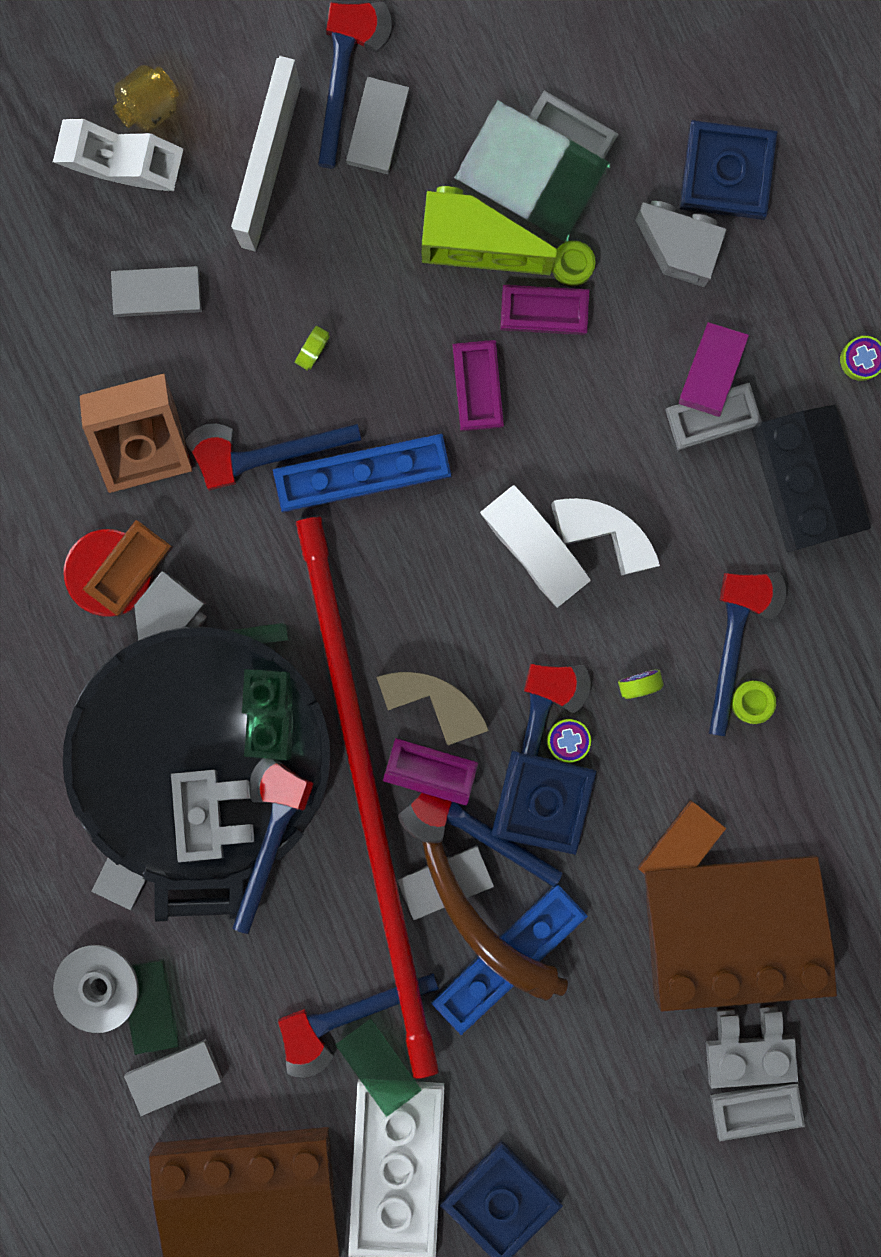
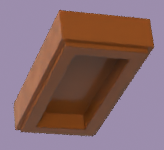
M135 520L83 590L115 615L121 616L173 547L140 521Z
M690 800L637 868L645 874V871L696 867L727 828Z

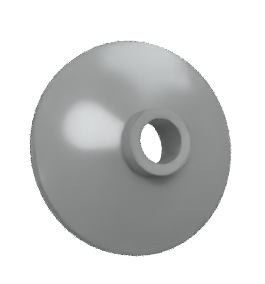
M88 945L73 951L61 962L55 974L53 991L59 1011L70 1024L86 1032L104 1033L119 1027L131 1016L137 1004L139 985L132 965L121 953L107 946ZM98 978L103 979L107 984L106 993L100 992L97 989L96 980Z

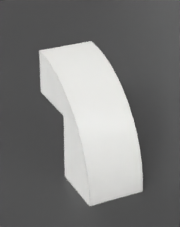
M85 119L62 120L53 162L72 170L116 183L154 190L174 191L183 148L150 133L116 134Z
M515 485L480 512L495 535L523 564L539 589L557 608L591 581L566 545Z
M561 499L552 502L551 506L558 536L565 545L611 534L621 576L660 566L654 548L645 533L635 522L619 510L601 502L588 499Z

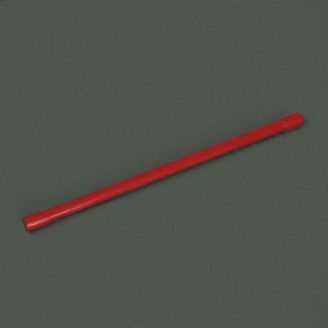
M321 516L296 521L303 559L307 563L402 1010L406 1029V1045L413 1077L425 1078L439 1073L433 1040L427 1027L330 572L329 552Z

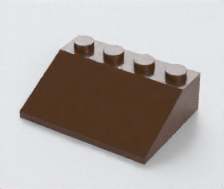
M817 856L645 871L654 999L661 1012L837 996L834 951Z
M329 1127L158 1142L155 1144L149 1155L153 1205L163 1257H340Z

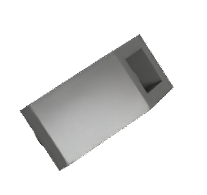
M651 201V204L643 202L635 221L662 273L705 287L711 279L726 229L717 226L718 222L706 215L693 214L691 218L675 213L676 208L668 203Z
M164 571L158 575L134 605L138 640L161 631L183 627H201L207 619V616L202 612L208 604Z

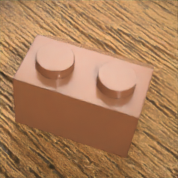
M165 374L80 395L82 427L109 493L192 471L177 408Z

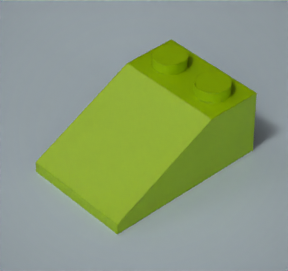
M441 186L437 187L436 192L427 191L422 236V263L540 275L551 274L556 259L557 249L472 195H463V190L460 188Z

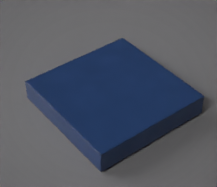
M692 120L689 125L679 209L764 220L767 217L777 131Z
M512 750L491 835L496 838L576 855L596 770Z
M501 1140L440 1201V1206L490 1257H513L563 1207V1203Z

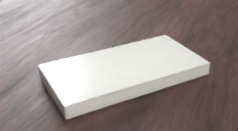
M279 56L276 59L231 226L241 248L255 252L301 87L295 60Z
M358 1079L348 1257H436L444 1083Z

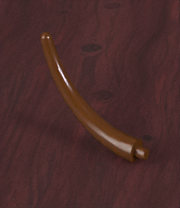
M442 841L440 843L422 842L429 871L439 897L457 930L481 960L504 980L536 998L546 1001L553 994L563 996L567 991L568 981L558 977L557 969L554 966L536 961L511 947L478 915L455 878Z

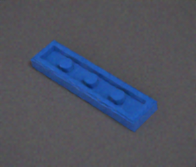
M442 434L273 469L282 513L451 477Z
M557 883L555 887H552L508 928L500 938L520 953L540 962L588 916ZM478 957L431 1001V1004L462 1035L502 998L513 985L500 977Z

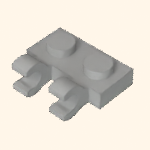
M217 770L171 774L178 862L224 858L223 845L254 842L253 824L221 827L219 802L250 799V781L218 783Z
M777 1005L759 1007L762 1037L739 1039L738 1014H735L734 1009L716 1010L719 1040L706 1041L708 1079L711 1089L798 1082L795 1038L792 1034L782 1035L783 1017L782 1012L778 1011Z

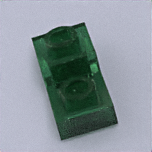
M244 669L242 714H247L244 757L278 760L291 759L293 712L290 672Z

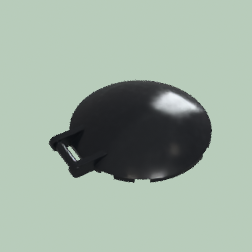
M198 626L161 631L130 644L110 658L89 680L72 710L66 729L63 745L64 782L76 818L78 817L94 845L116 865L120 864L131 872L142 876V879L154 883L155 922L168 921V917L229 915V919H236L243 899V880L251 876L270 821L272 803L252 802L251 798L219 801L221 827L253 824L254 842L223 845L224 858L178 862L171 774L217 770L218 783L250 781L255 766L265 756L272 755L292 772L314 783L305 810L298 809L286 826L275 860L279 861L303 837V832L311 822L315 812L321 806L330 770V742L326 722L313 691L303 676L278 652L256 639L231 630ZM228 888L229 897L168 899V890Z

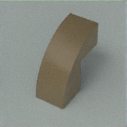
M395 672L376 677L388 710L430 696L447 745L489 731L483 717L471 700L456 687L440 678L417 672Z

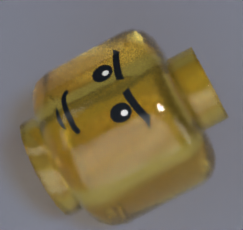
M140 65L116 83L114 95L118 102L112 107L127 128L135 124L144 132H149L176 112L177 102L175 98L180 94L173 81L161 67L158 66L153 69L148 65Z

